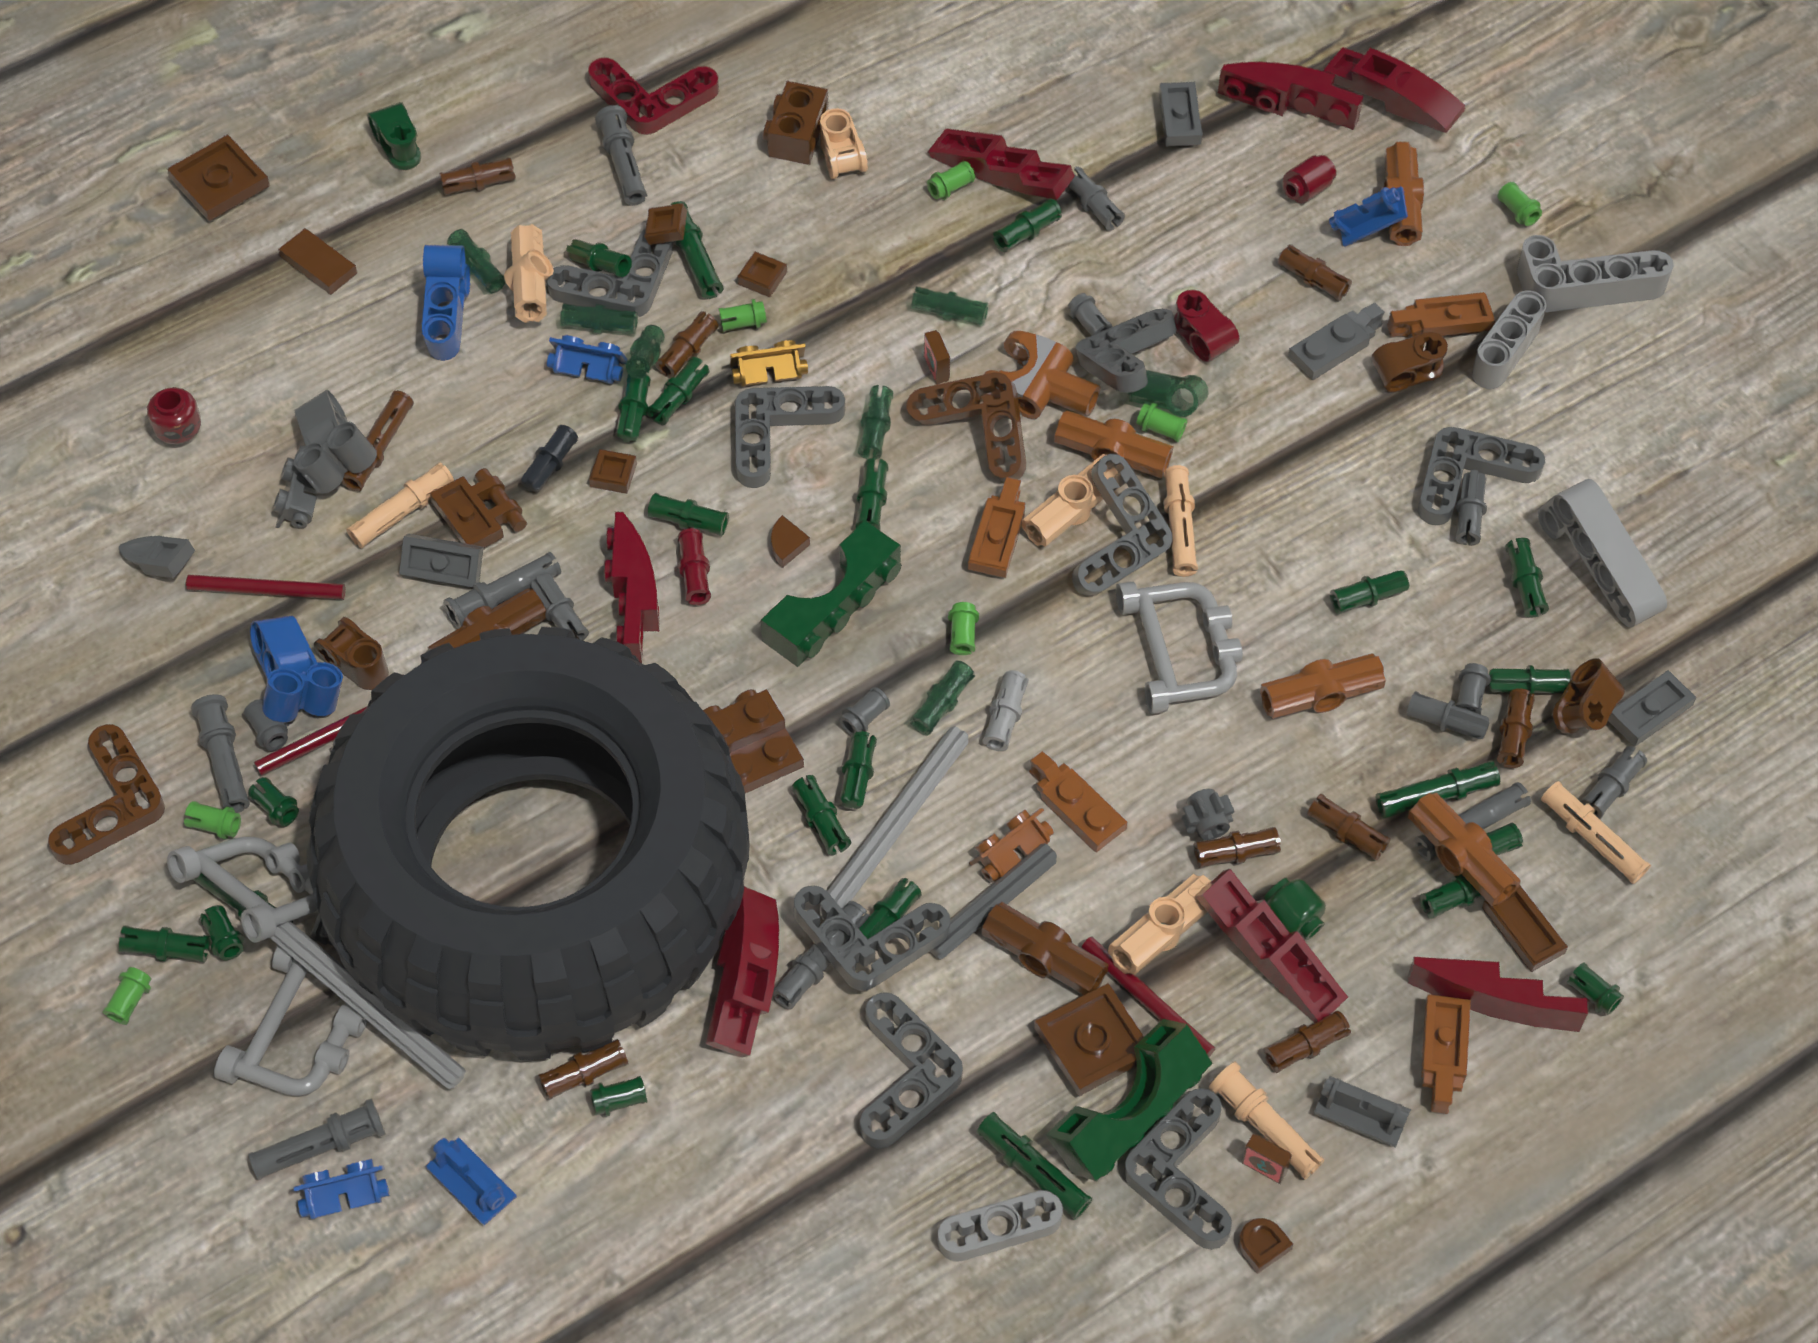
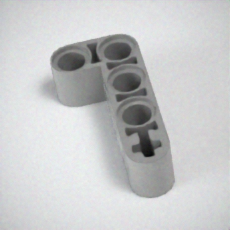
M1533 235L1524 241L1517 265V274L1523 291H1534L1542 295L1546 300L1545 312H1554L1660 298L1665 293L1674 265L1669 255L1655 250L1561 261L1556 245L1550 238L1543 235Z
M1585 479L1554 495L1539 509L1538 519L1542 529L1552 539H1557L1565 534L1569 536L1615 614L1625 626L1634 627L1667 608V599L1663 589L1595 481Z

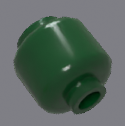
M1284 878L1275 884L1263 898L1288 932L1298 931L1305 940L1315 936L1325 924L1321 920L1326 909L1324 900L1302 879L1290 881L1288 878Z

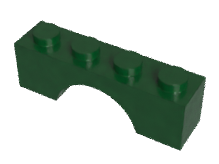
M866 520L839 544L840 568L845 576L834 590L814 598L786 595L761 619L762 642L796 667H799L807 658L815 657L823 647L824 641L833 632H840L847 625L850 616L859 607H866L874 598L876 591L885 582L893 581L901 570V545Z
M1162 1019L1134 1047L1137 1060L1135 1081L1128 1096L1117 1107L1110 1111L1099 1113L1075 1105L1046 1134L1072 1174L1097 1181L1099 1178L1110 1173L1115 1166V1162L1129 1148L1137 1145L1143 1139L1144 1133L1159 1118L1167 1115L1172 1110L1173 1103L1187 1089L1199 1083L1202 1074L1213 1062L1187 1024Z

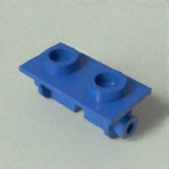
M1384 187L1380 192L1363 199L1360 206L1355 203L1342 210L1334 211V216L1329 218V222L1333 230H1341L1343 246L1346 247L1407 218L1403 187H1393L1391 189Z
M563 335L562 339L551 337L549 339L556 353L549 354L547 367L553 368L554 373L580 377L583 364L588 365L587 379L609 384L622 380L623 367H620L619 363L628 365L629 361L624 353L620 351V347L606 342H599L598 346L586 345L584 340L570 335Z
M459 1137L451 1141L442 1138L435 1144L433 1151L436 1153V1157L425 1166L426 1169L483 1226L517 1197Z
M369 1159L346 1165L348 1174L330 1178L329 1170H324L302 1176L304 1185L293 1187L294 1191L304 1190L306 1198L298 1200L301 1217L310 1216L311 1220L316 1217L342 1211L339 1194L343 1193L348 1195L350 1209L373 1203H381V1198L390 1196L386 1178L377 1180L376 1172L385 1170L384 1165L374 1167L373 1160Z

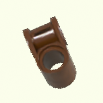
M1425 332L1415 337L1382 345L1374 351L1371 361L1386 390L1389 392H1399L1410 386L1439 378L1443 372V358L1446 356L1448 344L1440 334Z
M342 617L338 621V627L326 638H318L313 643L316 652L324 662L338 667L342 674L362 689L373 690L382 680L389 676L388 666L381 645L347 617Z
M1593 658L1581 664L1573 673L1570 683L1559 701L1555 704L1553 718L1555 725L1562 733L1572 734L1580 728H1587L1592 731L1602 729L1606 725L1616 704L1622 699L1625 693L1624 687L1602 660Z

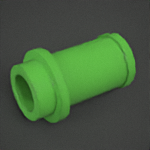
M964 161L943 173H933L931 179L927 181V187L935 199L941 198L945 200L950 197L951 192L974 182L975 174L970 164Z
M1509 182L1499 190L1497 198L1515 214L1517 223L1531 226L1540 219L1542 215L1540 202L1536 199H1530L1515 182Z
M751 299L750 304L719 308L721 320L736 317L721 321L723 332L756 325V329H758L760 324L767 323L763 301L756 302L755 299Z
M1145 403L1141 408L1136 424L1142 426V431L1146 432L1150 429L1179 442L1185 431L1187 419H1182L1158 409L1156 403H1152V405Z
M955 603L948 612V620L952 622L950 651L956 655H970L972 652H975V623L979 620V613L972 603Z
M192 801L185 811L186 816L192 817V819H184L186 827L217 833L220 839L235 837L240 829L241 815L236 813L233 807L219 809Z
M129 967L126 972L120 973L118 978L121 982L102 1011L104 1015H107L106 1017L122 1025L128 1024L129 1018L142 995L149 993L151 990L149 985L151 977L134 967Z

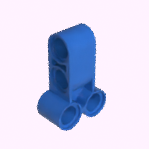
M425 245L423 251V272L426 284L422 334L430 356L436 360L445 361L455 357L460 350L464 298L469 297L470 269L469 265L465 264L464 246ZM446 301L451 302V303L448 304L447 306H443V307H439V306H438V304H440V303H442V302H446ZM439 335H448L443 340H435Z
M294 616L253 621L250 626L251 644L267 678L262 705L263 713L266 717L277 722H289L297 717L299 709H304L316 716L332 714L337 707L343 680L340 669L330 663L317 662Z

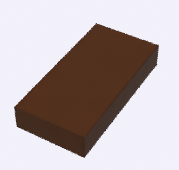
M306 228L278 249L283 260L330 295L358 274L355 264Z
M1521 885L1499 906H1491L1487 900L1484 901L1482 909L1531 972L1566 953L1568 946Z

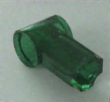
M1146 370L1148 384L1140 390L1128 393L1129 402L1146 403L1149 405L1156 403L1158 408L1168 409L1179 417H1187L1193 414L1203 405L1209 395L1206 382L1199 376L1187 375L1180 377ZM1181 389H1187L1192 393L1194 403H1189L1182 398Z

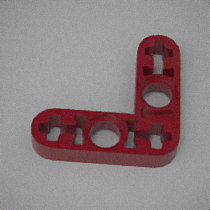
M611 58L596 59L588 67L589 81L592 89L609 106L617 105L625 109L627 115L626 123L634 131L643 135L653 134L713 100L719 93L718 74L714 69L707 66L693 68L650 94ZM610 75H611V82H612L611 85H610V79L607 77V76H610ZM622 92L634 94L628 100H620L616 97ZM672 96L684 99L679 104H669L666 102Z

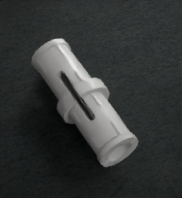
M1009 670L1004 673L997 699L991 703V719L983 738V743L987 744L986 747L995 751L1007 750L1015 722H1018L1021 718V701L1029 681L1028 678H1025L1026 675L1021 672Z

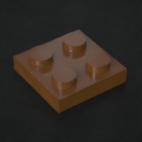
M228 134L167 168L169 178L208 221L270 186L268 176Z
M1109 983L1035 1020L1034 1029L1078 1097L1137 1066L1134 1047L1144 1036Z

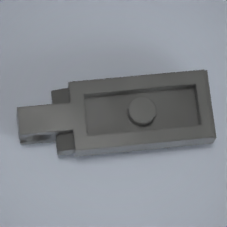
M1373 303L1363 308L1358 314L1354 310L1348 312V314L1345 313L1290 347L1288 357L1312 380H1315L1369 345V340L1375 336V330L1382 326V318L1385 312L1376 303Z

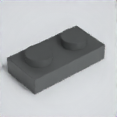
M1195 82L1160 83L1159 98L1166 146L1201 145L1202 129Z
M408 533L403 537L399 574L473 587L474 584L480 582L484 547Z
M1667 670L1616 706L1608 721L1636 747L1692 707L1697 697Z

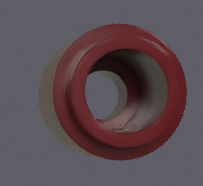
M1325 155L1310 156L1284 174L1283 189L1285 194L1297 203H1306L1332 185L1333 180L1336 178L1335 165Z

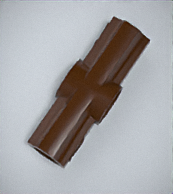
M527 588L493 609L489 606L476 608L464 619L462 627L427 648L429 651L446 643H450L453 648L467 643L479 641V633L495 629L510 628L512 635H518L545 620L547 610L537 593L533 589Z
M1003 902L994 906L982 927L983 936L1017 955L1020 963L1032 974L1042 978H1047L1051 975L1083 995L1099 988L1108 972L1109 964L1073 944L1070 936L1061 927L1048 921H1043L1039 924Z

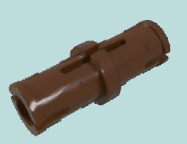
M510 157L481 165L477 161L471 163V167L440 173L445 196L477 188V191L485 190L484 186L508 180L513 181L516 180Z
M1291 244L1287 245V248L1282 251L1278 259V265L1304 279V284L1309 287L1314 285L1338 301H1341L1346 296L1351 287L1352 280L1333 271L1326 266V262L1321 258L1314 259Z
M701 311L688 328L676 334L673 338L675 342L655 362L658 371L665 377L667 374L668 378L675 377L691 357H696L701 352L700 347L717 330L718 322L711 314L708 313L706 315L705 311Z
M1522 688L1514 689L1509 693L1507 713L1500 723L1499 730L1502 734V740L1497 760L1507 768H1518L1523 765L1527 738L1531 737L1533 725L1530 721L1535 696L1533 693L1529 694V690Z
M1322 793L1317 796L1316 800L1318 802L1313 801L1307 816L1314 818L1335 832L1336 839L1342 843H1345L1347 840L1370 855L1375 861L1381 857L1380 852L1384 853L1391 839L1361 821V815L1357 812L1352 811L1349 813L1326 798Z
M1276 827L1242 834L1239 831L1229 832L1227 837L1194 842V849H1197L1194 850L1195 860L1199 868L1235 861V864L1245 863L1247 858L1280 853L1281 847L1277 846L1281 845L1280 837Z
M1337 1010L1309 1026L1303 1024L1295 1028L1294 1034L1264 1048L1265 1059L1270 1068L1275 1073H1279L1306 1057L1312 1059L1320 1055L1321 1049L1351 1035L1350 1025L1345 1016Z
M618 1039L613 1040V1042L584 1055L581 1052L572 1055L573 1060L538 1074L539 1081L544 1092H546L548 1100L582 1084L585 1087L592 1085L595 1078L628 1065V1059L623 1047H620V1041Z

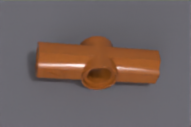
M1396 142L1391 147L1386 148L1384 155L1386 174L1384 187L1389 189L1403 187L1408 215L1407 218L1389 226L1390 240L1395 241L1398 246H1411L1412 243L1421 240L1423 233L1421 209L1424 198V181L1418 175L1417 148L1412 147L1409 142Z
M1067 410L1060 417L1054 437L1055 443L1091 454L1094 461L1102 454H1117L1123 457L1132 469L1159 478L1164 477V472L1169 467L1174 447L1136 434L1135 429L1123 420L1109 419L1103 423Z
M1373 653L1332 664L1328 659L1316 660L1301 669L1299 674L1261 684L1262 705L1267 716H1271L1272 719L1310 708L1320 713L1328 712L1341 706L1349 697L1384 688L1386 682L1384 667L1379 656H1375Z
M1437 792L1434 794L1428 793L1422 797L1409 811L1408 818L1436 847L1437 857L1444 868L1455 876L1462 874L1491 906H1499L1519 888L1521 880L1492 851V843L1486 832L1474 822L1466 824Z

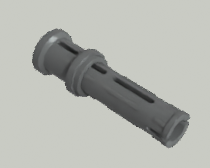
M617 105L607 106L598 111L595 116V122L604 135L602 140L604 150L611 154L625 202L628 205H638L643 203L648 195L632 151L634 137L626 126L627 115L625 109Z
M547 552L544 556L489 584L478 582L473 585V590L455 599L451 597L444 599V607L452 624L456 629L462 627V623L467 615L476 608L489 606L493 609L523 590L530 589L531 583L540 574H550L552 577L560 575L561 568L559 563L551 565L556 557L553 553Z
M206 695L197 699L191 705L192 714L198 719L201 728L198 736L199 741L210 754L216 782L221 794L223 809L225 807H233L235 812L239 813L244 811V808H248L250 802L244 788L241 771L234 751L233 742L236 732L234 726L229 724L226 715L228 703L222 695Z
M372 1098L365 1100V1106L339 1115L337 1112L330 1114L326 1124L289 1137L256 1152L248 1153L257 1179H263L262 1177L301 1163L334 1148H338L339 1151H347L351 1148L352 1143L376 1134L379 1137L386 1135Z

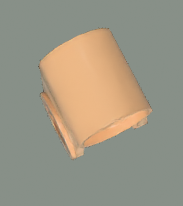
M839 108L825 111L820 119V143L830 178L835 179L841 173L859 170L861 173L866 172L868 165L862 141L859 140L851 115Z

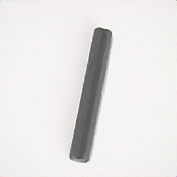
M1045 843L1035 848L950 920V930L947 939L932 949L930 953L937 959L946 957L985 924L988 914L996 904L998 905L1001 902L1005 904L1010 903L1057 862L1055 851Z

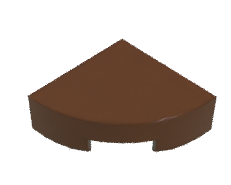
M783 515L776 521L771 533V545L777 563L782 568L785 567L810 546V537Z

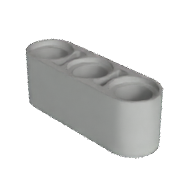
M1534 291L1519 292L1504 310L1478 348L1472 370V379L1477 385L1486 389H1495L1505 382L1539 333L1546 310V300L1542 295Z

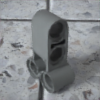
M328 389L294 410L305 442V446L299 450L294 458V466L318 493L323 494L334 490L342 482L344 473L347 471L352 473L362 472L375 461L377 450L354 423L347 421L341 405Z

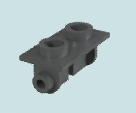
M300 445V447H299L297 453H298L299 450L302 449L304 446H301V445ZM287 457L281 474V479L287 481L285 490L279 489L273 506V511L279 513L276 528H280L284 519L291 521V524L296 528H305L312 521L317 497L303 491L314 494L318 492L294 466V459Z
M1329 1076L1322 1089L1314 1114L1396 1148L1411 1109L1341 1081L1339 1078Z

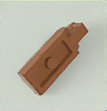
M1485 292L1415 299L1414 304L1406 306L1405 310L1391 311L1387 327L1391 337L1409 336L1410 334L1412 337H1415L1425 332H1434L1443 336L1490 331L1496 321Z
M1006 477L1001 496L992 495L991 498L987 499L969 557L968 570L1006 578L1021 530L1022 520L1025 516L1026 503L1018 501L1021 493V480Z
M1043 751L1030 760L1031 769L1029 773L1039 781L1036 784V788L1041 793V800L1094 852L1097 853L1127 829L1128 822L1072 768L1070 769L1064 763L1058 767L1056 762Z
M1427 995L1425 1001L1421 1077H1423L1422 1087L1432 1088L1431 1112L1448 1114L1449 1106L1452 1105L1453 1091L1462 1092L1463 1083L1467 1076L1470 1000Z

